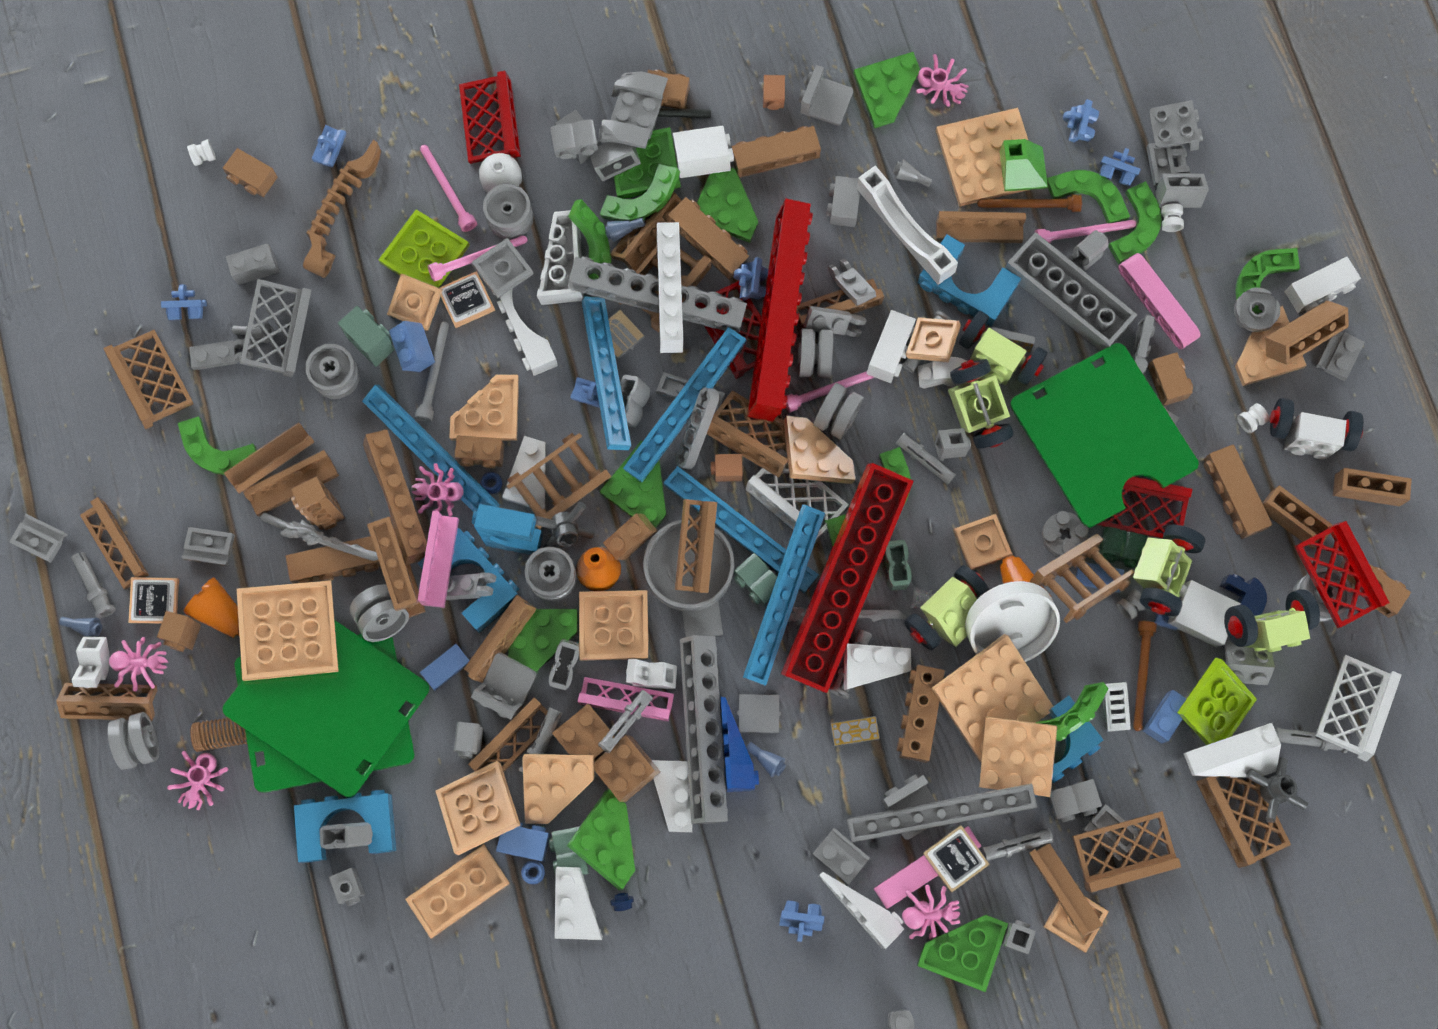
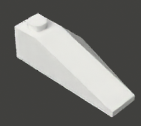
M1269 723L1183 754L1192 776H1230V778L1246 777L1250 769L1265 776L1276 772L1281 743L1273 724Z
M824 872L819 875L821 880L880 948L886 949L904 930L901 926L903 920L895 912L891 914L885 908Z

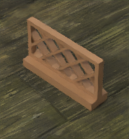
M155 330L113 347L111 344L103 348L145 429L152 427L153 422L193 405L190 395ZM154 338L156 344L153 351L142 348L144 341ZM128 348L136 350L132 360L123 357L121 351ZM140 352L151 355L148 364L137 361ZM155 356L165 359L163 369L152 366ZM134 365L146 368L142 378L132 375ZM149 370L161 373L157 382L146 379ZM165 374L175 378L172 387L161 384ZM144 383L155 386L152 396L142 394L141 390ZM159 388L170 391L167 401L156 398ZM174 392L183 394L186 398V401L179 404L171 402ZM153 402L164 404L163 411L153 415L151 411Z
M732 390L714 413L707 435L735 452L742 454L745 458L779 478L789 460L788 457L785 458L776 452L777 449H786L787 452L784 421L778 417L773 422L761 419L750 420V417H747L749 400ZM733 399L740 403L742 408L732 409L730 405L731 400ZM743 413L746 421H736L734 414ZM729 415L731 422H725L719 416ZM767 424H775L779 430L769 431ZM753 425H762L764 432L755 433ZM748 426L750 433L745 434L738 427ZM781 436L783 443L774 444L772 437ZM766 437L769 445L757 441V438Z
M1208 776L1196 781L1238 868L1249 866L1291 845L1277 816L1275 822H1268V825L1258 821L1260 809L1267 812L1269 803L1261 796V785L1247 778V781L1239 778L1223 776L1230 779L1228 789L1225 790L1220 787L1216 779L1220 776ZM1235 782L1245 786L1242 796L1232 793ZM1250 788L1256 790L1259 795L1257 803L1247 799ZM1230 797L1241 801L1238 812L1230 808ZM1245 803L1256 807L1253 818L1243 814ZM1241 818L1251 822L1249 833L1241 830L1239 826ZM1256 825L1266 829L1263 840L1253 836ZM1271 831L1278 834L1282 842L1281 844L1276 846L1268 842ZM1252 840L1262 844L1260 854L1255 856L1250 849Z
M1163 811L1072 836L1085 880L1083 881L1086 891L1089 892L1099 891L1181 867L1180 860L1176 857ZM1158 818L1160 829L1157 834L1146 829L1151 819ZM1130 825L1140 829L1135 841L1123 835ZM1122 828L1120 833L1116 829ZM1111 831L1118 835L1112 847L1101 841L1105 832ZM1143 832L1155 837L1149 849L1138 844ZM1100 834L1098 839L1093 837L1094 835ZM1088 837L1095 841L1090 853L1082 850L1080 839ZM1121 838L1133 844L1127 855L1115 850ZM1158 840L1166 844L1168 854L1159 856L1152 852ZM1099 844L1110 850L1104 862L1093 856ZM1136 846L1147 852L1141 862H1136L1130 858ZM1114 852L1125 858L1121 867L1116 869L1108 865ZM1091 859L1102 864V867L1098 874L1090 876L1087 866ZM1106 867L1109 868V869H1111V870H1109V871H1105V872H1104V870H1105Z

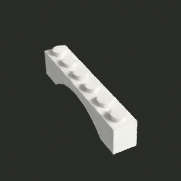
M874 166L858 177L857 190L937 285L953 275L958 262L943 245L931 238L915 222L881 171Z
M679 222L657 223L660 353H683Z
M512 288L499 297L500 301H497L501 313H506L508 316V320H505L510 333L515 332L517 338L514 339V343L518 352L523 351L525 355L522 361L526 370L531 369L533 376L557 367V361L548 340L530 330L518 316L513 306Z

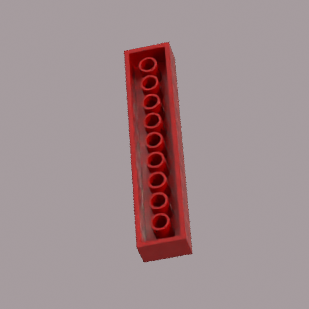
M785 198L775 218L766 293L762 308L747 417L773 422L778 415L780 416L782 409H785L788 396L785 395V388H788L791 375H788V367H791L793 362V354H790L791 346H794L796 341V333H793L794 326H797L799 313L796 312L797 305H800L802 298L799 287L803 284L805 273L802 272V265H805L807 260V252L804 251L805 245H808L810 239V232H807L808 225H811L813 213L810 212V203Z
M874 463L866 465L781 675L821 692H828L913 485V480Z

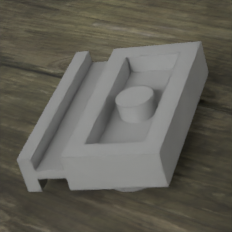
M1340 332L1328 339L1315 367L1321 368L1324 372L1345 381L1365 342L1346 332Z
M25 514V519L22 523L20 522L9 543L52 563L63 544L64 537H67L68 534Z
M188 527L184 554L181 559L228 567L235 535L233 533Z
M1103 804L1098 813L1092 817L1082 830L1088 832L1121 823L1125 820L1109 806ZM1128 826L1123 835L1135 841L1139 832L1132 826ZM1122 828L1116 829V831L1120 833ZM1111 831L1105 832L1101 841L1112 847L1118 835ZM1100 834L1094 835L1093 837L1098 839ZM1121 838L1115 850L1125 855L1133 844ZM1102 846L1107 852H1110L1108 848ZM1115 852L1112 855L1118 861H1121L1123 858Z
M835 828L831 830L812 854L848 885L870 859Z

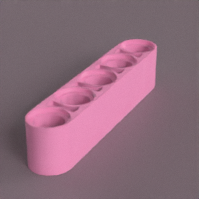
M1136 253L1118 265V270L1124 280L1151 315L1155 317L1157 323L1178 349H1183L1200 338L1201 335L1197 326L1141 254Z
M967 826L964 830L979 849L981 844L970 827ZM923 855L874 888V891L885 908L888 909L905 898L907 891L914 892L937 877L938 874Z

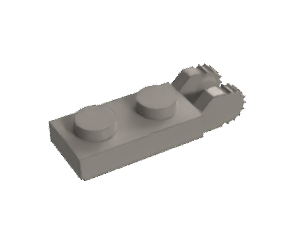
M846 259L839 261L840 267L844 271L841 274L833 264L828 266V271L836 284L856 306L876 297V291L854 268H851L850 263Z
M810 306L803 326L805 329H813L814 331H821V329L833 330L834 334L860 337L862 331L859 328L848 325L850 322L855 325H865L866 319L861 315L850 314L847 311Z
M1149 315L1139 321L1131 353L1132 358L1143 374L1148 366L1145 358L1148 357L1151 346L1148 345L1149 340L1152 338L1156 327L1153 325L1155 317Z
M245 339L189 347L191 368L193 370L238 364L237 362H240L242 352L236 353V349L243 348ZM247 352L246 359L251 360L253 353Z
M492 573L452 575L449 578L446 600L492 596L494 589L489 586H483V584L495 583L497 576Z

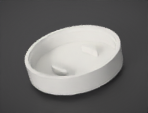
M1024 581L1004 583L985 592L971 606L965 621L966 634L976 654L1006 634L1025 662L1045 651L1055 639L1060 627V615L1049 593L1037 584Z

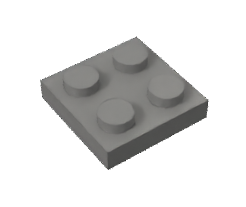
M508 238L472 261V265L497 299L533 275L532 269Z

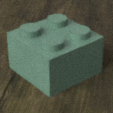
M356 306L338 322V325L346 338L377 367L395 350L392 345L393 341L389 336L388 330L382 324L378 325L373 315L367 309L362 311Z

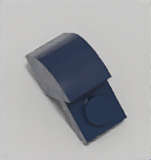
M1229 574L1223 578L1220 587L1239 596L1237 602L1241 603L1240 605L1247 606L1254 616L1262 615L1267 603V593L1265 587L1257 578L1253 577L1247 583L1244 582V578L1236 574Z

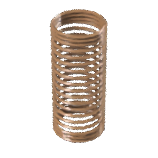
M219 718L214 721L210 720V722L207 720L206 723L204 721L202 723L195 722L191 725L190 729L192 746L196 752L210 749L214 750L215 748L218 749L219 747L226 748L227 746L247 744L245 740L247 741L245 729H243V738L242 728L238 725L237 729V724L234 723L236 735L234 738L233 724L228 718ZM228 720H229V722H230L231 739H230V733H229ZM224 721L226 725L227 740L225 735Z

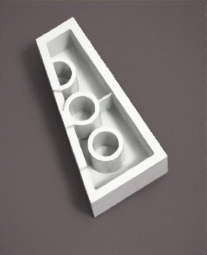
M571 210L554 212L548 249L545 253V264L541 273L540 288L537 292V298L541 305L582 301L584 293L568 289V280L575 257H582L580 229L568 217Z

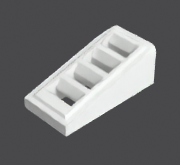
M1127 682L1106 684L1108 691L1103 700L1107 732L1130 730ZM1110 691H1119L1120 695H1110ZM1121 700V704L1111 705L1110 701ZM1122 709V714H1111V710ZM1112 719H1123L1124 723L1112 724Z

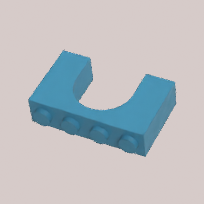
M947 234L940 243L958 261L965 245ZM1002 267L992 285L984 292L977 294L961 291L954 284L951 276L937 285L925 269L921 272L917 283L920 284L923 290L938 295L943 302L955 305L963 314H970L975 317L979 311L986 313L989 316L986 325L992 327L1018 287L1021 278Z
M479 504L478 511L474 510L472 524H474L486 547L528 555L541 548L543 533L541 530L535 529L537 519L534 514Z
M458 528L451 570L462 564H474L482 568L485 573H492L497 576L495 583H486V586L494 589L493 595L478 598L462 612V615L480 633L508 608L515 596L518 595L517 591L519 588L511 579L508 582L504 579L502 575L505 572L497 563L492 565L487 560L490 557L489 554L482 547L478 549L473 544L475 539L467 530L463 533ZM424 558L417 563L422 570Z
M1067 696L1049 710V715L1052 719L1057 718L1072 708L1075 702L1070 696ZM1085 722L1065 738L1066 749L1064 755L1053 767V783L1064 776L1062 771L1070 767L1072 770L1083 762L1081 757L1086 753L1091 756L1101 748L1098 744L1104 740L1090 722Z
M385 790L371 791L370 796H362V793H357L355 796L347 799L329 796L324 797L323 802L316 803L315 799L301 800L300 805H294L298 862L308 863L327 860L326 849L320 846V828L326 826L334 815L345 810L356 811L363 817L365 822L371 825L373 836L372 843L368 845L369 853L377 854L397 851L392 795L385 793Z

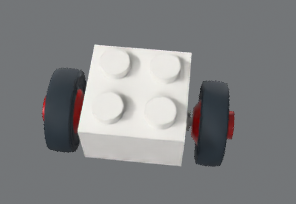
M1279 398L1270 416L1271 436L1281 439L1286 437L1284 450L1291 451L1295 455L1310 454L1316 459H1327L1339 449L1354 451L1363 434V415L1355 411H1348L1344 415L1343 420L1304 412L1295 417L1294 402L1290 399Z

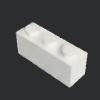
M1345 257L1292 283L1284 292L1297 313L1304 310L1309 312L1319 306L1318 303L1327 300L1332 301L1337 297L1336 294L1342 291L1346 294L1355 289V284L1361 277L1349 258Z
M891 310L866 374L889 383L892 382L894 376H899L903 366L899 362L901 358H906L908 348L906 344L908 339L911 340L915 328L913 327L916 321L915 318Z

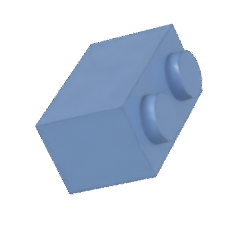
M403 321L389 330L402 370L421 372L435 363L422 323Z
M1174 690L1167 692L1142 731L1161 744L1169 741L1182 721L1177 712L1186 701V698Z
M520 822V826L499 836L496 851L544 862L551 834L546 833V828L532 825V829L523 828V823Z

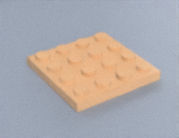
M1018 108L946 124L936 128L959 207L977 203L980 199H994L1027 191H1004L1000 149L1004 140H1028Z
M331 581L237 589L243 681L338 672Z
M1006 634L1002 635L932 687L939 701L981 763L986 717L1036 723L1050 713L1049 710L1054 707Z

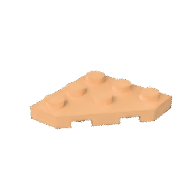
M1283 306L1280 307L1278 320L1269 330L1252 332L1244 350L1235 365L1242 386L1303 369L1307 366L1303 355L1287 365L1266 357L1265 337L1289 323Z
M495 375L490 380V383L473 395L464 407L450 417V440L456 441L457 435L502 438V441H517L519 376Z
M785 417L783 421L790 478L852 484L855 481L853 460L819 428L813 426L814 424L808 418Z
M524 754L525 824H549L594 780V755Z

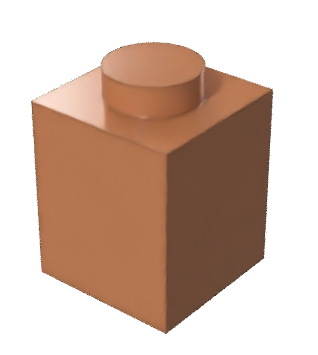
M764 75L763 108L770 110L784 108L785 75Z
M715 454V461L711 462V475H715L716 482L742 481V454Z

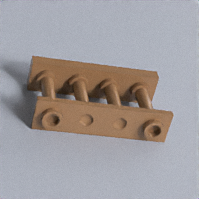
M657 247L636 270L637 274L646 275L653 266L658 269ZM680 249V260L689 265L692 270L688 276L681 275V286L696 287L712 268V260L705 255L701 260H695ZM642 309L651 316V327L659 332V313Z
M571 433L562 440L564 444L525 473L520 475L517 472L507 479L509 484L506 488L509 490L515 486L535 516L552 519L555 514L565 511L611 477L607 470L602 472L599 469L596 470L576 442L582 437L580 433L576 436ZM567 447L572 450L589 474L590 481L585 485L581 482L578 483L558 455ZM549 460L553 462L572 488L570 489L572 494L567 498L563 495L560 496L540 468ZM531 473L534 474L554 501L552 502L554 507L549 511L541 508L522 482ZM535 525L536 529H540L542 527Z
M386 517L367 524L395 611L406 608L409 618L426 612L424 605H421L418 601L419 589L411 565L405 564L391 518Z
M1095 534L1038 569L1030 580V583L1048 586L1070 609L1063 619L1066 623L1074 618L1079 620L1085 615L1086 610L1118 589L1120 591L1125 590L1131 584L1129 579L1135 573L1131 569L1121 576L1100 554L1098 547L1103 539L1098 534ZM1085 558H1093L1114 581L1107 585L1084 561ZM1070 567H1078L1099 590L1091 594L1073 575ZM1058 575L1060 577L1063 576L1084 600L1077 604L1054 580L1055 577Z

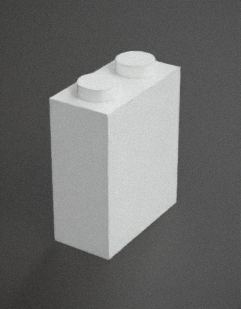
M723 126L673 133L677 166L680 170V178L731 171L730 162L734 161L732 148L728 149V147H731L730 136L725 134Z
M1193 580L1184 583L1179 597L1183 602L1181 612L1178 616H1168V624L1214 647L1225 645L1228 637L1224 624L1225 612L1228 608L1240 605L1241 603Z

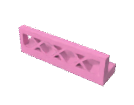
M432 511L418 601L424 606L445 608L459 519L457 517L442 516L439 511Z
M584 677L578 703L579 705L586 706L589 704L594 708L624 713V708L632 703L629 697L644 690L648 694L654 695L652 701L658 697L668 698L667 709L655 707L652 701H650L649 704L651 706H647L641 713L642 717L669 722L674 694ZM588 683L598 685L602 693L598 696L586 694ZM602 686H606L609 688L604 690ZM617 688L622 691L625 697L620 700L610 699L607 693ZM624 690L632 692L627 695ZM637 705V707L634 709L631 715L636 711L639 705Z

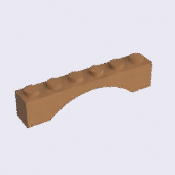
M388 430L365 434L363 447L369 464L376 474L386 498L405 564L409 565L419 562L425 557L427 542Z

